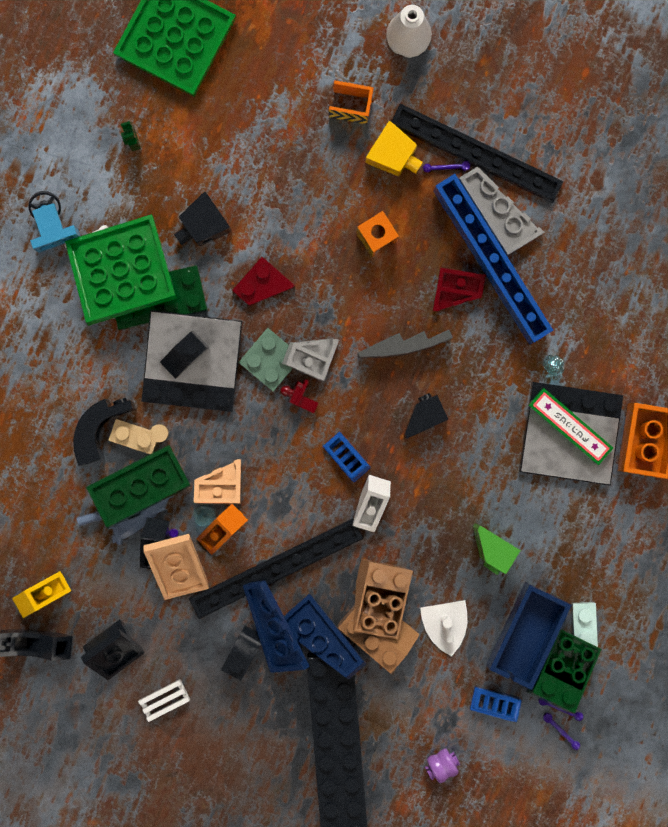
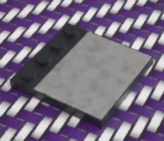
M150 310L141 402L233 412L243 321ZM194 331L207 344L209 349L175 379L160 361L189 332Z
M532 382L529 403L542 388H545L608 442L613 449L600 465H597L528 406L519 472L611 486L623 395Z

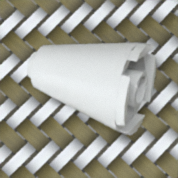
M408 5L390 21L386 37L388 45L394 53L411 58L419 56L427 49L432 33L422 9L416 5Z

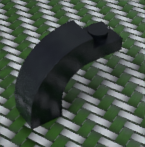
M126 398L114 401V406H111L109 399H103L85 411L78 421L73 438L74 453L78 466L105 459L99 441L101 429L111 418L137 410L134 401H127Z
M1 630L0 657L32 656L50 661L71 659L73 636L40 630Z

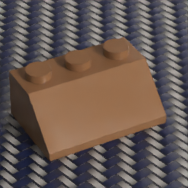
M354 605L338 623V629L391 674L407 656L419 637V633L403 620L398 639L353 631Z

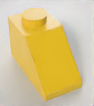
M60 571L26 589L12 599L22 617L25 618L71 592V589Z

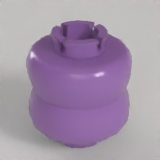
M442 749L437 754L427 758L429 765L425 766L432 780L436 778L439 783H443L449 777H454L459 773L457 766L460 765V762L454 751L449 753L447 749Z

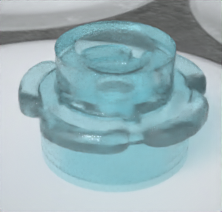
M548 355L543 366L549 374L557 376L559 373L564 372V361L559 356Z
M201 504L199 508L194 510L195 522L200 526H209L214 521V517H216L215 509L211 508L209 504Z

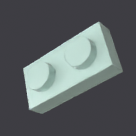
M571 603L572 634L598 647L596 603Z

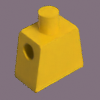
M391 121L383 129L366 156L365 161L368 165L395 176H400L404 168L417 174L423 164L422 161L412 156L417 147L416 143Z

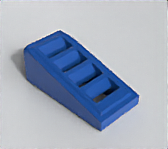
M340 431L323 445L324 449L353 482H356L371 468ZM342 441L344 444L333 452L332 449ZM348 448L350 451L340 459L338 456ZM354 455L356 458L346 466L344 463ZM358 463H361L362 465L359 468H357L353 473L350 471Z
M474 687L470 710L517 722L522 700L518 696ZM481 694L485 695L483 707L478 706ZM490 697H494L492 709L488 708ZM501 699L503 700L502 709L498 711V704ZM509 702L513 703L511 713H507Z

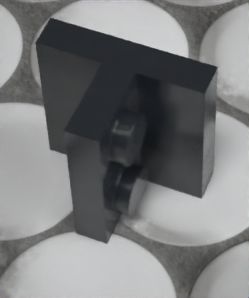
M119 619L83 646L85 654L81 656V659L86 666L106 680H109L145 652L142 646L132 639L125 623Z

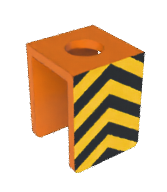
M334 80L333 92L367 98L368 102L366 113L329 106V117L368 124L374 87Z
M383 211L359 225L356 231L371 257H374L377 250L391 241L395 244L399 238V235ZM380 225L384 228L385 234L382 238L373 237L371 230L374 226Z

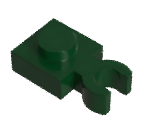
M132 122L121 123L124 131L121 132L124 145H129L132 151L141 149Z

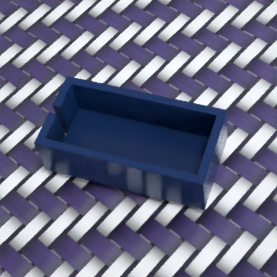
M525 582L486 666L489 670L508 679L510 677L512 681L532 690L572 605Z

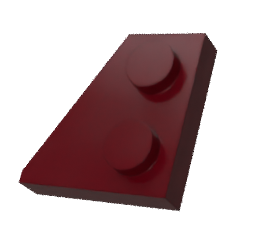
M261 257L232 291L247 305L252 306L262 300L291 290L295 285L265 258Z
M440 267L432 311H440L441 309L482 298L486 275Z

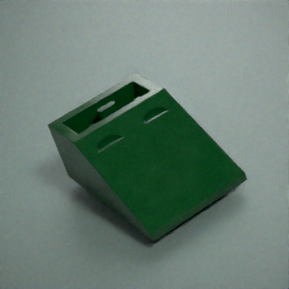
M560 629L533 689H527L526 693L567 713L575 714L602 649Z

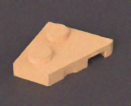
M237 459L223 468L220 467L208 475L195 479L194 504H241V459Z

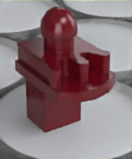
M304 379L302 382L297 381L293 389L287 385L281 387V394L284 397H289L287 402L315 413L319 403L303 396L308 385L307 379Z

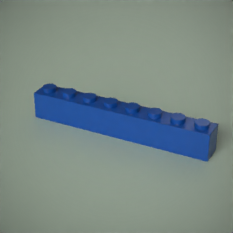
M456 174L437 184L433 191L528 344L530 345L552 332L551 325Z

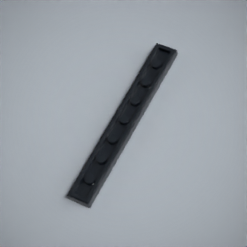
M401 103L391 121L402 132L463 161H467L471 165L479 167L551 203L555 201L564 182Z
M354 518L190 597L189 601L198 619L245 597L243 586L247 583L266 581L267 585H270L362 540L363 537L359 528L353 526Z

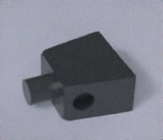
M204 192L179 216L185 227L174 235L181 245L193 238L198 246H202L230 233L232 230L208 194Z

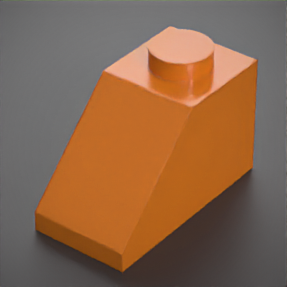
M231 504L196 539L213 555L248 519Z

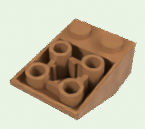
M361 558L356 580L353 631L398 639L413 573L412 570Z

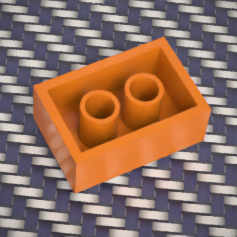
M640 403L628 404L617 471L668 479V408Z

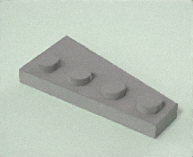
M479 167L458 178L507 256L545 233L540 227L537 228L530 221L531 218L525 212L522 213L508 196L506 197L498 190L499 187Z

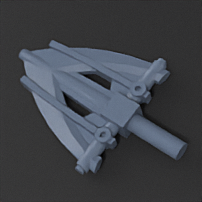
M169 498L142 511L138 517L126 519L109 528L113 529L114 532L112 536L113 543L123 544V539L144 527L147 517L155 518L159 512L166 510L164 506ZM99 512L77 517L79 526L102 520Z

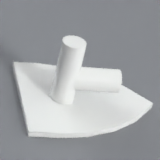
M465 600L421 607L420 611L424 628L431 641L440 650L452 657L460 647L466 633L468 622Z

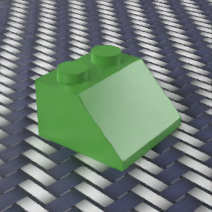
M475 523L473 530L480 558L485 561L483 566L497 575L500 571L507 574L521 550Z

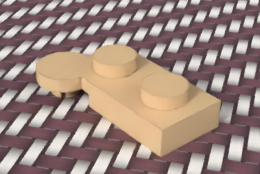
M116 419L109 441L152 454L155 451L156 443L164 442L168 438L169 432L166 426L157 424L151 430Z

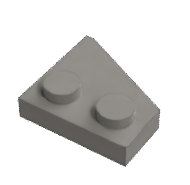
M321 339L290 342L282 364L324 381L339 340Z

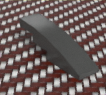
M447 330L428 339L425 331L403 341L400 333L358 352L359 358H387L407 355L437 346L451 340L453 336L450 330Z

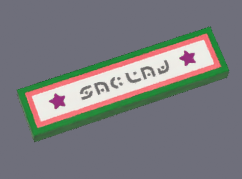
M542 388L528 404L531 409L597 465H600L612 451L613 447L545 388Z

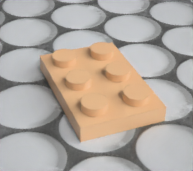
M189 534L144 545V554L164 600L209 589L208 580Z

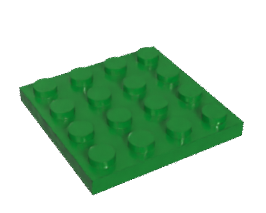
M141 0L113 54L195 97L233 26L236 15L208 0Z
M152 214L65 241L84 317L88 326L177 299Z

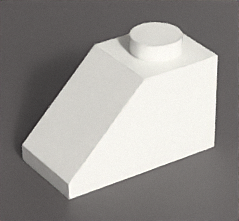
M372 475L368 476L361 492L353 526L375 532L390 498L391 481Z

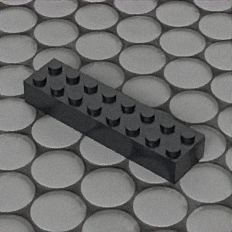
M308 653L306 660L310 665L307 668L320 827H367L355 675L347 679L317 655Z

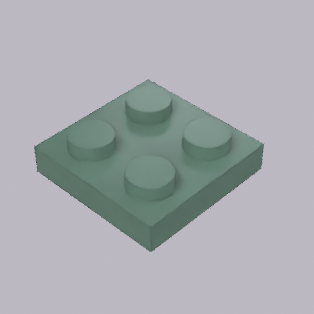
M269 328L263 332L238 362L273 392L293 370V368L282 364L289 345Z

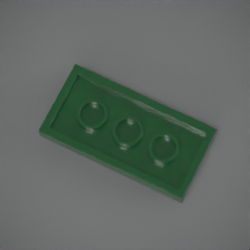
M198 266L169 271L177 299L116 317L118 330L121 331L149 324L150 310L188 315L208 311Z
M170 445L86 488L106 528L109 529L183 491L191 485Z

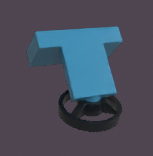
M39 191L32 195L28 203V209L31 216L35 219L41 237L30 240L35 251L40 253L63 245L67 240L81 236L79 229L74 225L63 229L59 217L61 202L55 194L49 191ZM37 196H51L48 201L43 200L39 204L32 203L33 199ZM54 199H55V200L57 201V203H58V206H59L58 211H57V209H56L55 204L52 203V202L54 201Z

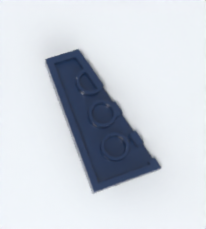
M266 581L251 582L244 585L245 595L270 673L299 671L310 667Z
M308 594L284 616L296 640L347 679H350L366 665V662L311 594Z

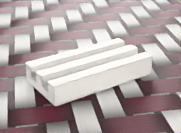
M181 679L140 699L138 702L142 706L148 722L189 702L190 697ZM177 686L179 687V691L149 706L147 705L146 702L176 688ZM180 695H183L184 698L154 712L153 714L151 713V710L163 705L164 703Z

